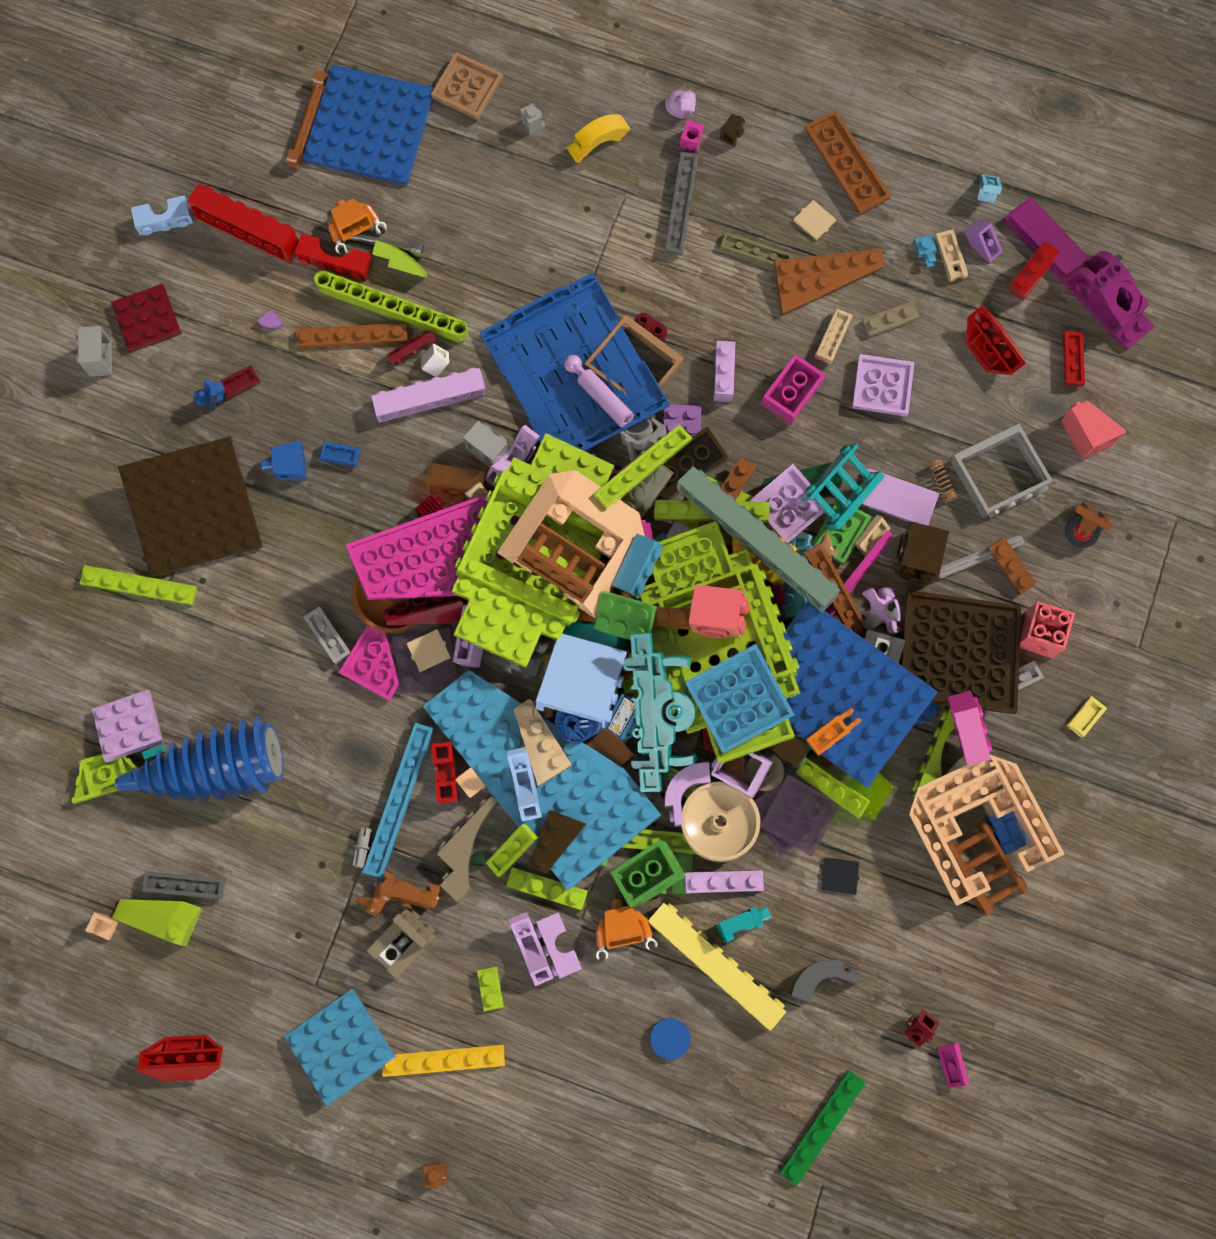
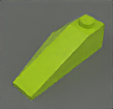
M120 899L112 919L177 945L187 946L202 908L184 901Z

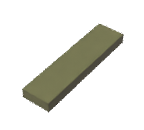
M728 232L724 233L719 247L720 251L774 268L775 260L793 259L794 254Z

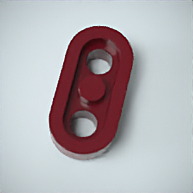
M640 313L635 317L634 321L659 340L663 342L666 339V327L647 313ZM644 319L647 322L641 323L640 320ZM660 330L661 333L656 334L655 331Z

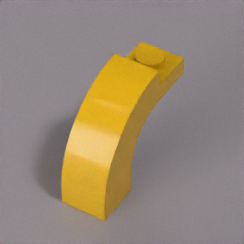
M606 115L592 121L575 134L576 139L567 149L575 162L580 163L596 146L609 140L619 142L631 129L622 115Z

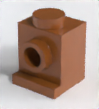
M446 1161L425 1164L423 1166L425 1189L440 1187L448 1183Z

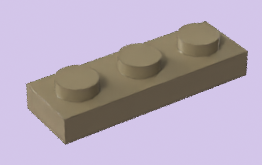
M911 301L864 318L861 323L868 338L919 320L920 315L914 302Z

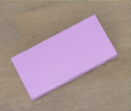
M870 468L867 469L869 472H878ZM882 473L885 476L883 480L861 504V506L909 523L916 522L929 525L939 493Z

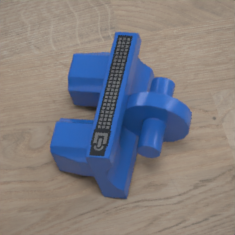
M210 379L204 380L203 390H197L193 394L195 404L199 406L208 404L209 412L214 411L215 405L222 403L224 400L222 394L225 393V389L221 381L211 383Z

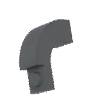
M819 961L809 965L800 972L792 985L789 996L811 1003L815 988L823 979L835 977L853 984H859L861 976L856 975L857 971L845 967V971L842 970L844 965L842 961Z

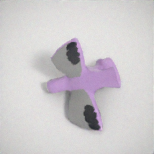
M884 587L878 590V594H876L874 588L862 592L871 605L869 611L860 612L868 629L872 631L884 622L890 635L901 632L902 628L898 627L896 621H900V608L897 599H894V590Z

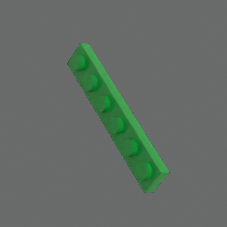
M850 1070L846 1072L779 1173L796 1186L799 1184L866 1084L864 1080Z

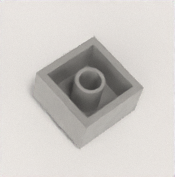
M101 326L78 327V334L76 335V344L78 346V352H76L77 363L82 366L83 370L90 377L112 375V340Z
M477 421L463 437L465 447L468 452L491 468L493 464L498 462L508 452L507 440L500 434H494L492 428L486 423L481 424Z

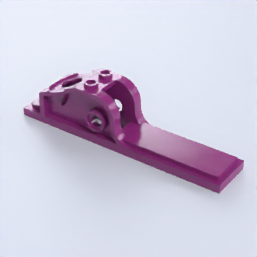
M1029 197L1004 217L1003 221L1034 254L1044 241L1060 251L1058 259L1049 270L1126 351L1155 327L1143 314L1149 306L1148 302L1140 293L1130 272L1114 255L1107 251H1099L1094 256L1086 254L1032 197ZM1116 300H1118L1123 305V308H1120L1118 306Z

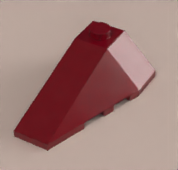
M460 596L411 598L407 601L401 600L383 610L387 625L450 623L461 619L463 605Z

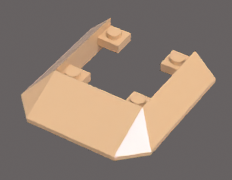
M576 470L549 474L497 553L510 562L517 563L531 573L530 569L516 560L544 517L548 516L562 526L570 513L574 511L604 532L594 548L610 558L606 563L607 566L592 585L594 588L584 603L564 593L566 597L577 603L580 609L595 618L600 593L602 591L612 592L614 587L611 585L636 533L644 536L640 514L621 500H618L606 510L594 497V493L601 487Z
M990 755V760L966 765L919 787L909 813L956 906L991 890L982 871L966 879L964 878L947 845V842L963 835L954 817L988 802L997 819L1010 812H1014L1032 846L1016 855L1025 873L1064 855L1017 764Z

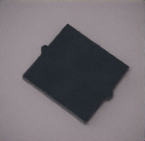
M825 857L823 872H821L823 876L821 890L856 895L857 882L860 879L858 876L859 862Z

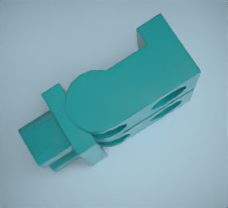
M755 906L715 926L724 944L734 940L733 933L740 930L748 931L763 926L762 921L771 918L767 906L759 910Z

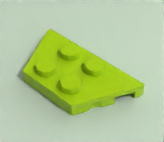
M102 754L81 760L79 766L80 773L76 779L75 785L77 787L75 795L72 797V803L77 804L119 791L115 787V778L138 767L128 756L107 763L104 761Z

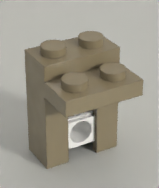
M405 909L401 915L397 914L393 919L394 922L367 950L374 959L379 960L388 969L387 971L395 979H398L436 939L434 935L436 930L428 923L424 925L419 920L421 916L414 909L411 911ZM403 932L404 935L406 934L413 941L404 953L402 949L410 942L407 937H402L398 943L393 944ZM390 949L397 951V957L394 960H389L387 957Z

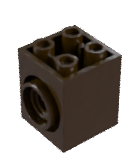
M911 522L905 533L902 534L896 555L898 563L895 574L900 575L899 577L905 580L915 579L921 584H932L940 574L949 531Z

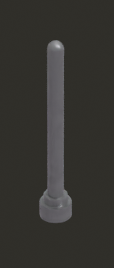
M357 234L349 239L374 245L376 240L383 241L400 250L409 251L415 257L420 258L423 257L425 244L420 242L412 243L411 245Z

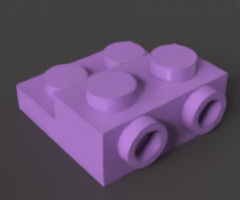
M670 404L669 407L665 408L663 425L666 427V435L679 424L691 437L701 431V406Z

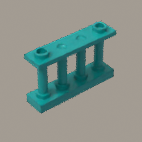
M857 444L843 446L836 459L814 484L805 489V494L801 498L803 501L814 499L829 516V521L825 525L829 531L840 530L885 477L881 471L869 472L853 454L859 447ZM847 460L863 476L864 481L860 485H857L841 467ZM835 473L852 490V495L846 499L831 482L830 479ZM824 486L841 503V508L837 512L819 494Z

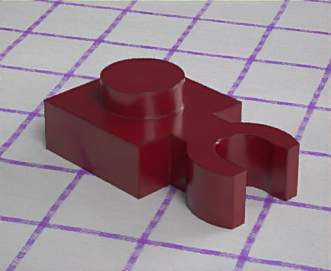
M784 585L770 586L773 597L770 598L772 605H777L780 613L779 617L785 618V610L782 608V605L786 604Z

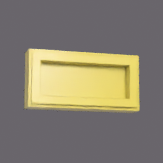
M1090 696L1066 726L1083 738L1107 708L1093 696Z

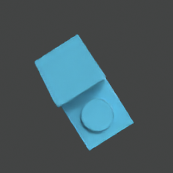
M981 174L978 200L995 203L997 194H1000L1002 190L1000 178Z

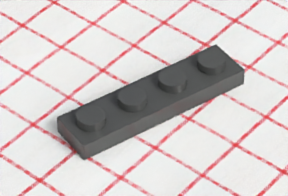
M145 871L142 891L223 900L226 879Z

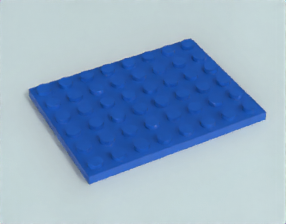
M807 600L787 627V633L783 634L785 641L790 640L793 651L790 652L792 659H797L800 669L796 670L798 676L795 677L801 694L786 699L795 715L789 718V722L794 735L806 740L835 717L841 716L852 708L854 712L842 720L843 723L848 726L855 719L860 718L862 721L851 729L850 733L821 755L868 788L938 691L824 611L822 613Z

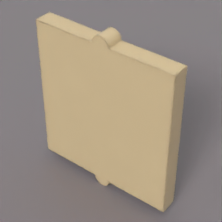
M813 200L805 208H802L801 212L793 219V222L817 241L824 233H828L829 228L836 222V219Z
M438 629L407 643L412 654L411 659L415 661L420 672L451 658L445 646L446 642L442 640Z

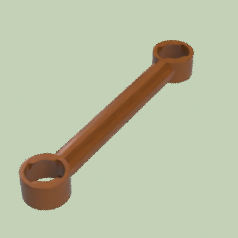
M316 70L314 73L313 88L293 147L287 154V167L294 169L301 167L302 152L322 92L329 75L326 72Z

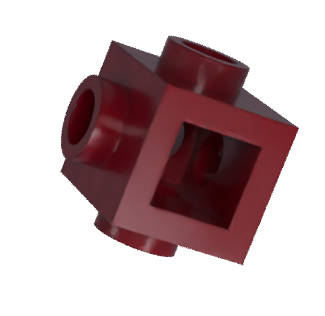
M923 1009L916 1017L912 1015L905 1024L907 1028L904 1035L918 1047H921L925 1042L929 1044L933 1040L939 1022Z

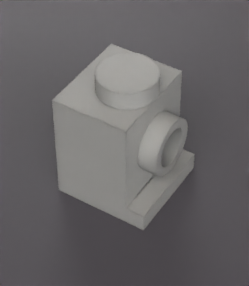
M533 103L520 109L521 122L529 134L545 127L542 121L543 115L540 109L536 108Z

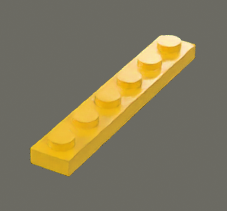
M504 1045L395 1054L396 1058L382 1067V1076L505 1066Z

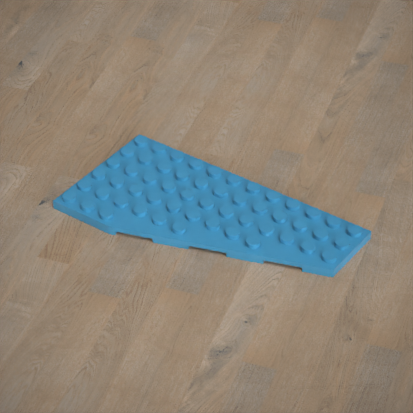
M468 670L423 707L518 828L526 823L539 838L549 810L587 824L551 868L569 891L657 820L661 814L622 767L583 742L573 744L566 741L560 736L556 725L543 718L572 766L539 787L534 775L542 817L522 822L506 752L525 747L513 710L521 705V703ZM538 839L532 844L534 848L536 846Z

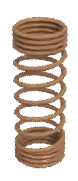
M936 460L931 462L928 468L930 471H933L931 473L935 475L933 479L937 480L935 484L938 485V489H941L939 493L943 494L941 498L946 503L954 500L957 496L955 491H953L954 489L941 492L943 489L952 486V484L939 488L940 485L950 480L937 483L940 479L948 477V475L935 479L936 476L946 472L944 470L938 474H933L936 470L944 467L942 460Z

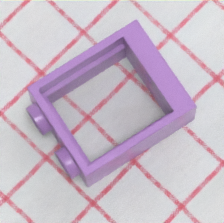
M758 751L748 754L762 762L749 786L721 770L724 763L719 764L716 757L711 765L713 769L711 775L752 798L756 795L774 761Z

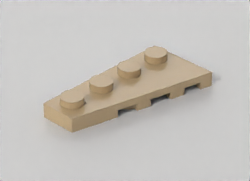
M531 699L513 709L539 787L571 767L572 764Z

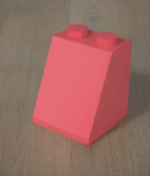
M1089 401L1082 404L1077 402L1070 406L1071 409L1065 413V417L1061 420L1082 459L1115 445L1126 433L1123 427Z

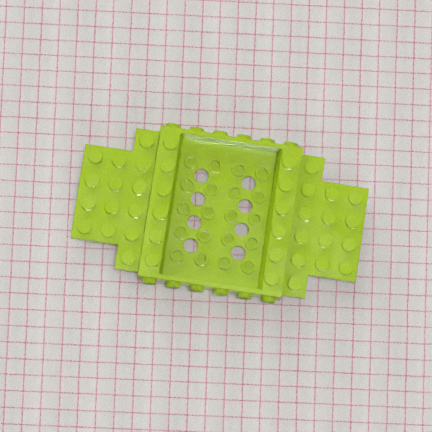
M545 433L531 465L513 457L508 470L504 469L501 475L497 474L493 482L496 487L494 491H489L485 500L488 502L487 507H482L479 512L478 518H481L479 524L474 523L470 532L473 537L471 541H466L462 549L465 554L463 558H458L454 567L457 569L455 575L459 577L451 593L469 600L454 636L526 668L541 634L557 641V639L561 638L565 626L569 627L572 622L575 623L580 614L577 611L579 605L566 597L564 591L541 576L533 575L523 567H515L506 558L503 560L498 559L495 553L501 548L515 527L511 524V518L514 516L521 518L549 474L576 470L600 487H603L607 483L614 465ZM574 511L570 513L562 526L548 516H545L542 520V524L599 560L601 555L604 556L603 553L594 548L604 532ZM530 538L527 544L533 547L536 540ZM542 546L539 550L547 557H550L553 552L545 546ZM560 556L556 560L564 568L569 564L567 560ZM575 567L572 572L581 579L585 575V572L578 567ZM594 578L590 580L589 584H593Z
M717 521L658 542L663 548L661 556L653 567V575L656 582L645 586L643 593L640 594L642 602L660 607L691 608L695 585L743 590L745 597H747V602H749L748 614L744 615L746 630L745 633L741 634V639L730 637L711 638L694 633L693 630H689L688 634L682 637L678 635V629L652 628V642L662 645L660 652H662L663 656L687 655L691 656L690 666L693 662L701 664L700 671L696 673L692 672L690 667L666 666L667 673H669V677L666 679L672 682L673 692L687 695L695 706V719L686 729V732L689 734L706 728L719 764L795 738L789 719L723 754L685 683L714 667L709 664L711 656L717 655L720 658V664L729 659L727 653L730 649H737L740 653L746 650V645L749 642H755L784 697L787 699L801 694L795 677L798 676L796 670L800 669L797 659H792L790 652L793 651L790 640L785 641L783 634L787 632L783 622H778L777 616L780 613L777 605H772L770 598L773 597L770 586L766 587L764 584V580L767 578L763 568L759 570L757 564L753 565L748 549L731 555L728 554ZM672 709V714L676 713V715H678V711L676 709Z

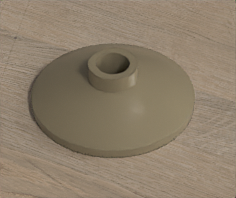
M775 755L771 757L774 761L768 771V775L760 785L759 791L773 790L783 780L784 767L780 759ZM754 757L748 760L745 767V777L750 785L761 766V763Z

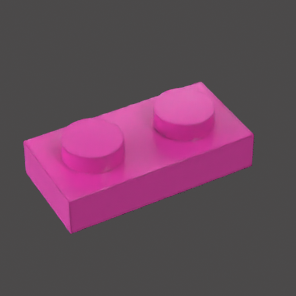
M954 1043L937 1047L948 1088L968 1085L969 1081L959 1044Z

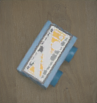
M630 693L618 696L610 723L606 722L605 729L622 740L630 739L632 731L637 727L635 703L631 700L635 696Z

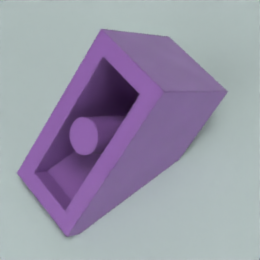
M976 219L964 229L969 244L987 262L991 263L1003 252L991 222Z

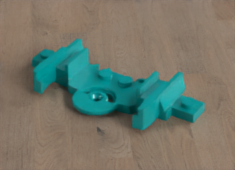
M632 633L631 650L633 658H626L624 660L625 670L633 671L634 684L631 689H636L639 692L638 697L631 699L635 703L636 724L639 726L632 731V735L635 738L641 737L638 742V753H642V755L649 754L650 758H635L631 761V765L633 768L639 769L641 792H660L662 790L661 772H668L670 766L692 765L697 761L696 753L690 755L672 754L675 733L687 729L693 723L696 710L692 700L683 693L673 692L672 682L666 679L669 677L666 666L689 668L691 656H663L662 652L653 653L652 633ZM675 698V702L667 706L666 716L669 720L676 722V726L667 723L662 715L664 703ZM672 709L678 711L677 716L672 715Z

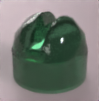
M476 851L471 856L470 865L486 866V855L481 851Z

